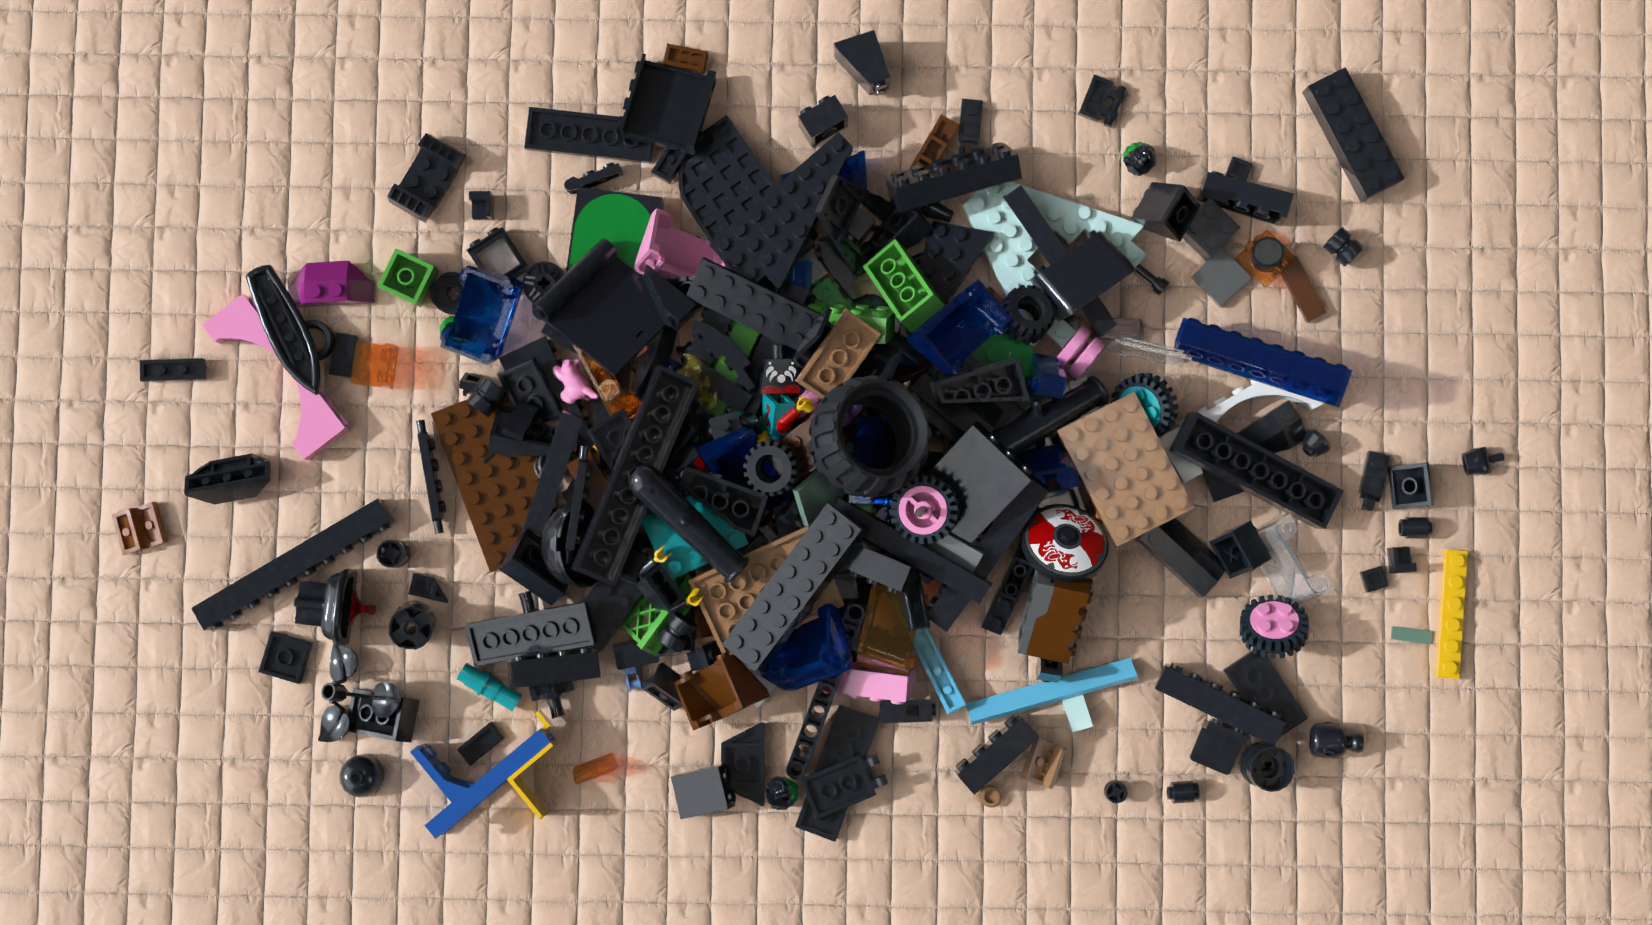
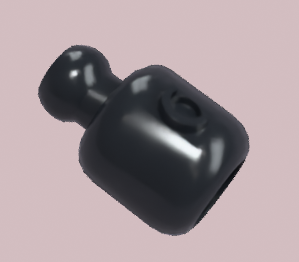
M1331 722L1315 723L1310 729V753L1315 757L1334 759L1343 758L1346 750L1360 753L1364 749V735L1359 732L1347 734L1346 728L1340 724H1333Z

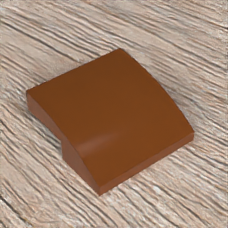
M150 502L136 508H129L112 514L123 555L139 552L168 542L157 502Z

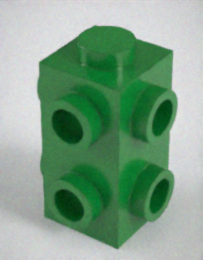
M826 278L823 281L819 279L812 285L813 290L811 292L813 297H811L813 303L814 301H826L827 305L847 303L848 307H852L853 302L848 296L844 298L839 292L841 288L835 280L830 281Z

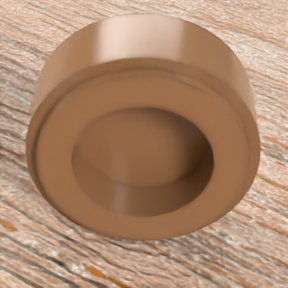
M987 785L981 789L979 798L984 806L991 808L1000 803L1001 793L997 787Z

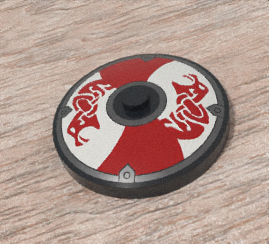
M1052 504L1036 510L1024 525L1021 535L1022 550L1030 565L1045 577L1061 582L1075 583L1093 577L1104 565L1109 551L1108 537L1100 522L1087 511L1067 504Z

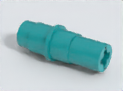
M467 662L457 677V680L477 692L476 695L479 696L481 694L510 711L514 710L522 697V694L510 689L503 682L493 677L492 673H486Z

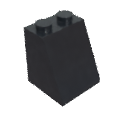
M874 30L834 43V58L869 95H881L886 92V89H889L890 75Z
M1152 182L1145 191L1138 207L1135 208L1131 219L1143 225V229L1180 242L1201 205L1184 185Z

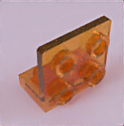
M356 342L350 382L356 385L393 389L399 347L388 343L379 345Z

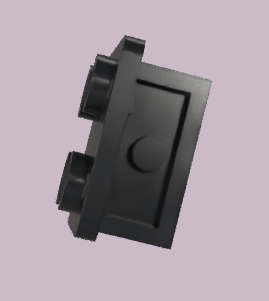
M1213 718L1212 721L1204 719L1191 751L1190 759L1222 774L1229 775L1241 745L1247 746L1249 737L1244 736L1245 732L1236 727H1232V730L1225 728V723Z

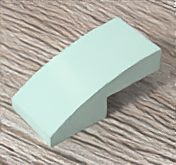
M1083 695L1061 700L1071 732L1093 727Z

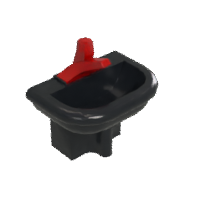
M347 568L342 572L333 574L327 583L300 581L298 596L294 599V606L296 607L295 624L321 626L323 635L332 640L335 645H348L350 642L351 625H353L355 619L361 613L375 615L376 605L370 604L368 606L361 603L356 591L358 572L356 569Z

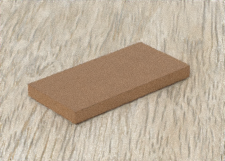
M845 308L795 381L823 399L833 388L852 378L882 333Z

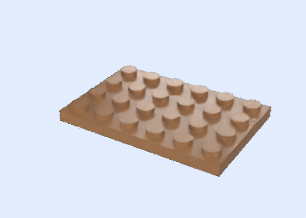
M1135 392L1056 431L1115 547L1194 508Z
M808 526L742 555L743 558H749V563L729 583H724V577L714 568L688 580L692 590L695 588L700 589L696 596H704L699 605L722 654L725 652H729V655L733 654L722 643L808 530ZM833 579L814 603L811 614L804 617L798 626L844 606V602Z

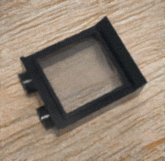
M496 227L487 233V237L482 240L477 239L469 245L470 248L466 249L496 295L500 294L499 289L505 285L515 284L517 282L516 278L526 273L529 268L503 227Z

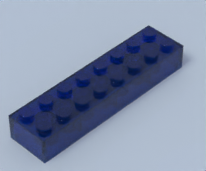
M1183 317L1175 339L1173 354L1175 356L1338 408L1352 370L1348 369L1345 365H1334L1320 357H1308L1303 352L1297 350L1292 352L1284 349L1279 344L1270 345L1256 337L1248 338L1242 336L1237 331H1225L1218 325H1206L1196 318L1187 319Z

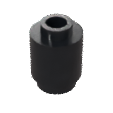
M1405 517L1399 520V535L1404 536L1406 539H1427L1428 535L1432 533V522L1428 521L1427 517Z
M1192 780L1170 782V786L1166 789L1167 798L1173 804L1194 802V800H1199L1200 798L1199 785L1197 782H1192Z

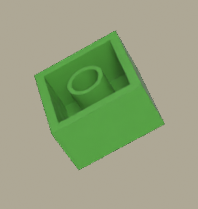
M395 248L377 287L421 308L439 270L435 266Z

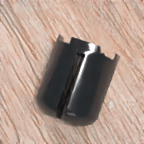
M418 600L407 601L394 612L389 623V636L392 642L399 648L416 650L423 647L430 640L436 620L433 611L427 614L429 606L426 603ZM409 622H411V624L414 623L416 625V627L411 626L408 629H406Z

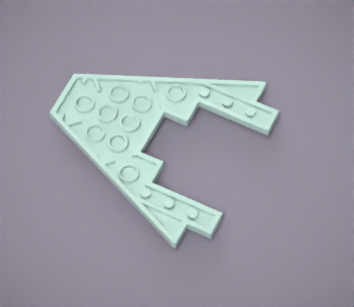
M1007 182L978 190L963 205V209L973 229L994 232V238L991 242H988L983 250L1005 296L1015 287L1018 289L1021 285H1024L1025 288L1028 285L1033 286L1030 279L1035 276L1033 272L1036 268L1028 260L1039 249L1003 198L1004 195H1008L1020 186V184L1014 182ZM1021 185L1053 232L1069 246L1083 231L1088 234L1095 229L1096 232L1101 230L1132 263L1134 268L1146 257L1147 254L1132 242L1143 229V225ZM1018 309L1025 319L1034 321L1029 312ZM1055 319L1054 324L1045 335L1062 349L1077 331L1064 320L1058 322ZM1031 342L1029 345L1033 349L1038 342L1034 344Z

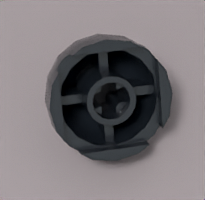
M359 754L349 758L341 767L339 774L340 784L344 791L351 796L359 798L368 797L376 793L380 789L385 777L384 768L380 761L368 754Z

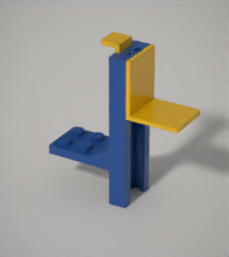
M542 710L536 712L535 715L544 726L474 784L453 777L450 774V767L436 757L438 753L430 744L428 746L426 743L416 746L410 751L451 802L424 825L435 839L441 834L446 833L506 781L512 785L540 820L549 813L520 777L521 774L559 743L548 730L553 726V723Z

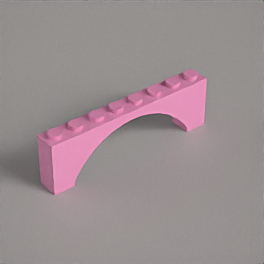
M242 294L202 324L214 342L219 344L225 341L249 342L261 345L275 354L260 321L252 296L249 298ZM296 381L300 394L301 417L296 439L291 443L303 459L310 461L350 430L347 426L349 422L342 413L338 414L334 409L336 405L329 396L325 397L323 395L321 385L319 387V394L315 395Z

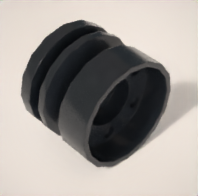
M543 261L535 263L527 269L523 276L522 287L524 294L532 303L536 302L565 273L552 262ZM545 280L550 284L547 285L546 289L541 286L545 283Z
M1254 742L1247 746L1241 753L1239 768L1243 778L1251 785L1269 792L1280 791L1287 787L1292 781L1295 772L1294 761L1290 754L1283 748L1266 742Z

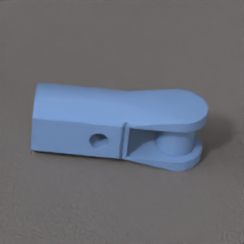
M639 667L624 669L628 691L631 692L635 688L641 689L642 681ZM636 673L637 679L630 681L629 674Z

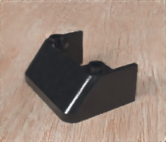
M830 308L814 322L793 357V362L801 369H804L833 327L828 321L832 312ZM898 351L890 359L881 353L870 354L864 359L851 379L856 377L882 376L887 378V381H890L903 353Z

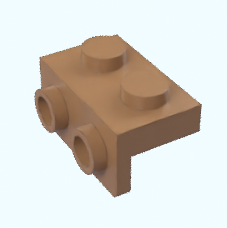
M1038 738L1031 746L1021 778L1053 789L1058 779L1061 763L1065 758L1066 748Z

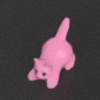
M566 359L562 367H553V374L565 386L561 392V398L569 404H573L578 399L590 400V398H599V395L593 391L591 382L579 370L580 359Z

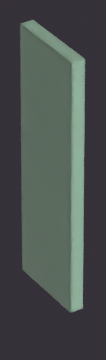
M1392 626L1391 639L1432 644L1433 631Z

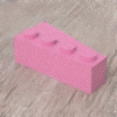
M847 663L835 696L848 694L850 698L860 699L863 696L870 697L871 701H883L885 699L891 700L893 704H904L915 693L917 667H909V671L899 672L890 667L879 669L874 664L862 665V668H858L857 663ZM829 667V671L832 674L839 673L837 667ZM822 686V691L828 692V694L832 692L830 687Z

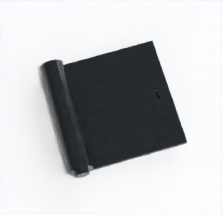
M604 238L532 304V313L538 320L546 322L614 377L666 326L658 313L643 277L617 257V250L614 245Z

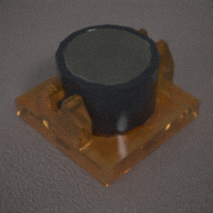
M1267 229L1261 235H1256L1253 241L1250 240L1245 249L1236 257V260L1264 288H1267L1296 262L1297 258Z

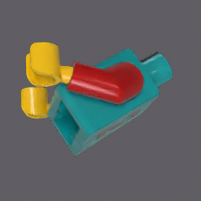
M794 393L762 394V425L770 434V439H783V436L788 435L793 430L794 421L801 415L800 412L804 410L809 413L813 410L814 404L811 403L812 401L806 397H801L796 407V403L789 397Z

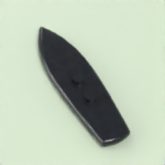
M269 264L256 267L246 274V280L269 343L277 358L292 378L311 393L318 395L320 363L309 328L273 267Z

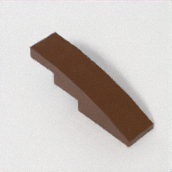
M941 114L911 167L915 165L925 166L931 164L933 160L941 159L960 124Z

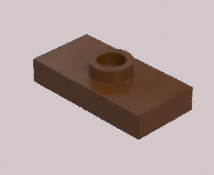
M667 43L663 65L704 74L709 53L708 51Z

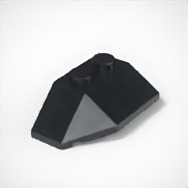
M252 453L209 461L198 468L193 474L185 476L184 494L187 497L214 505L257 497L271 480V463L269 460H265Z

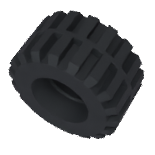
M1021 285L1018 289L1015 287L1008 293L997 310V319L999 320L997 324L1003 328L1001 332L1004 335L1007 334L1009 340H1016L1017 344H1021V342H1024V345H1029L1031 342L1033 344L1037 343L1038 340L1045 336L1056 319L1054 314L1056 308L1052 306L1053 300L1048 299V294L1046 292L1042 293L1038 287L1036 289H1033L1032 285H1028L1026 288L1024 285ZM1018 309L1029 312L1034 321L1025 319Z
M770 439L758 443L757 446L750 449L751 453L746 455L745 459L748 461L743 464V468H747L744 476L749 477L750 480L747 483L749 486H755L753 488L755 492L761 491V495L764 496L768 494L776 496L790 491L799 483L800 480L798 478L803 475V471H800V468L804 467V464L799 461V458H802L801 454H796L795 452L797 448L789 446L790 442H782V439ZM768 455L776 456L783 465V473L779 480L772 479L765 471L764 463Z

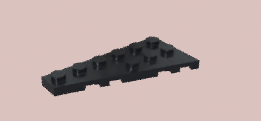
M938 221L932 222L931 226L933 229L929 232L919 268L945 305L966 278L976 259L980 258L985 246L994 238V232ZM945 306L913 333L901 324L898 336L907 337L913 343L919 344L933 325L934 319L940 311H943Z

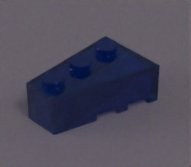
M1033 352L1029 375L1024 379L1029 396L1049 400L1063 399L1067 376L1064 370L1060 369L1061 363H1058V357Z

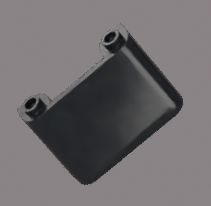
M1095 229L1084 236L1086 240L1047 268L1042 265L1033 272L1035 276L1030 281L1035 288H1040L1042 293L1046 292L1048 299L1053 300L1052 306L1056 308L1054 314L1058 322L1071 316L1136 270L1132 263L1101 230L1098 232Z

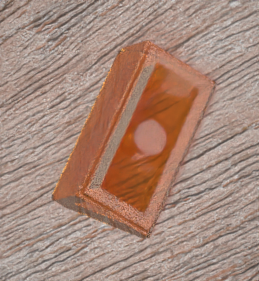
M609 753L575 766L573 768L575 784H580L616 770L618 765L614 754Z

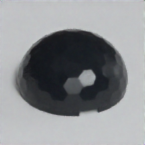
M583 502L582 510H585L584 523H580L579 527L587 530L595 511L589 502ZM569 503L559 508L545 525L541 539L543 559L550 573L563 584L575 588L591 587L598 580L572 570L573 562L572 564L563 563L564 554L559 549V537L562 535V529L565 523L570 521L572 503Z

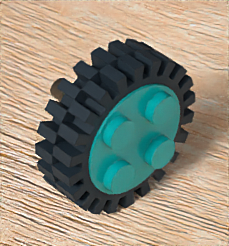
M1140 373L1121 381V384L1115 387L1116 391L1111 395L1115 399L1110 401V404L1135 392L1157 436L1160 437L1171 430L1170 427L1175 424L1174 419L1178 417V413L1174 411L1179 409L1178 404H1173V401L1177 400L1176 395L1172 397L1170 395V392L1174 391L1173 388L1165 387L1168 382L1166 380L1160 382L1161 377L1158 375L1152 377V373L1145 375Z

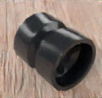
M1342 226L1323 247L1331 255L1337 254L1336 259L1345 267L1363 250L1364 246L1356 239L1351 240V234Z
M485 377L478 385L479 391H474L467 401L485 416L489 417L496 409L495 404L501 403L507 393Z
M386 540L378 546L376 556L379 563L385 567L401 568L410 559V549L404 542Z
M676 612L667 621L669 626L662 629L658 640L673 651L681 653L688 643L687 637H692L698 626L687 616Z

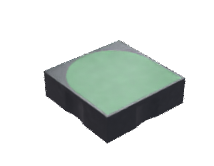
M578 187L566 271L575 265L603 238L614 245L617 250V257L636 271L634 267L650 217L656 208L663 210V198Z

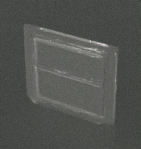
M1127 337L1114 339L1106 347L1107 352L1178 368L1192 359V356L1186 355L1184 350Z

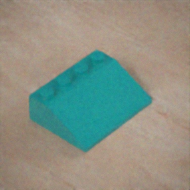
M690 495L685 497L736 550L749 544L743 532L731 528L727 522L713 514L709 508L696 501ZM651 512L644 516L642 525L654 551L656 552L660 547L666 545L663 553L668 555L672 552V555L666 561L660 562L672 579L708 563L656 514Z

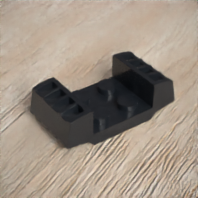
M425 133L420 140L418 146L421 150L399 185L394 183L387 196L391 204L424 223L427 222L433 211L438 207L467 156L429 133Z

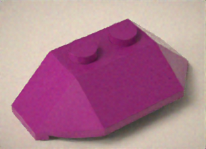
M350 261L306 263L288 286V292L298 308L374 303V282Z

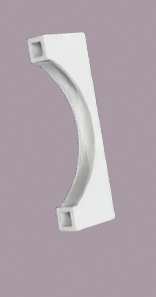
M1296 354L1286 360L1288 362L1286 366L1281 368L1280 364L1268 371L1270 375L1263 378L1260 375L1251 380L1252 385L1246 389L1242 385L1232 391V397L1226 399L1223 396L1213 402L1215 406L1208 410L1207 407H1204L1197 412L1217 422L1228 409L1237 403L1252 398H1283L1304 405L1310 411L1329 401L1332 397L1307 355L1299 357ZM1184 419L1177 423L1178 428L1170 430L1159 438L1182 484L1203 473L1200 467L1169 451Z

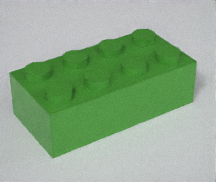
M896 239L863 265V268L900 323L912 333L946 306L908 250Z
M814 301V303L808 306L820 312L821 315L828 308L832 309L828 319L832 326L845 308L882 333L876 342L878 344H886L895 336L896 315L889 307L879 306L877 309H869L868 305L863 304L856 305V307H848L847 303L827 305L826 301Z

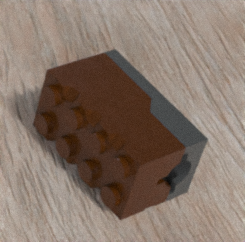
M1035 570L1019 627L1017 653L1069 664L1070 657L1075 656L1076 639L1081 637V622L1086 620V605L1090 604L1093 591L1091 589L1093 579L1089 578L1075 583L1061 582L1047 578Z

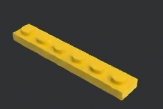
M1444 549L1435 675L1437 678H1460L1468 551Z

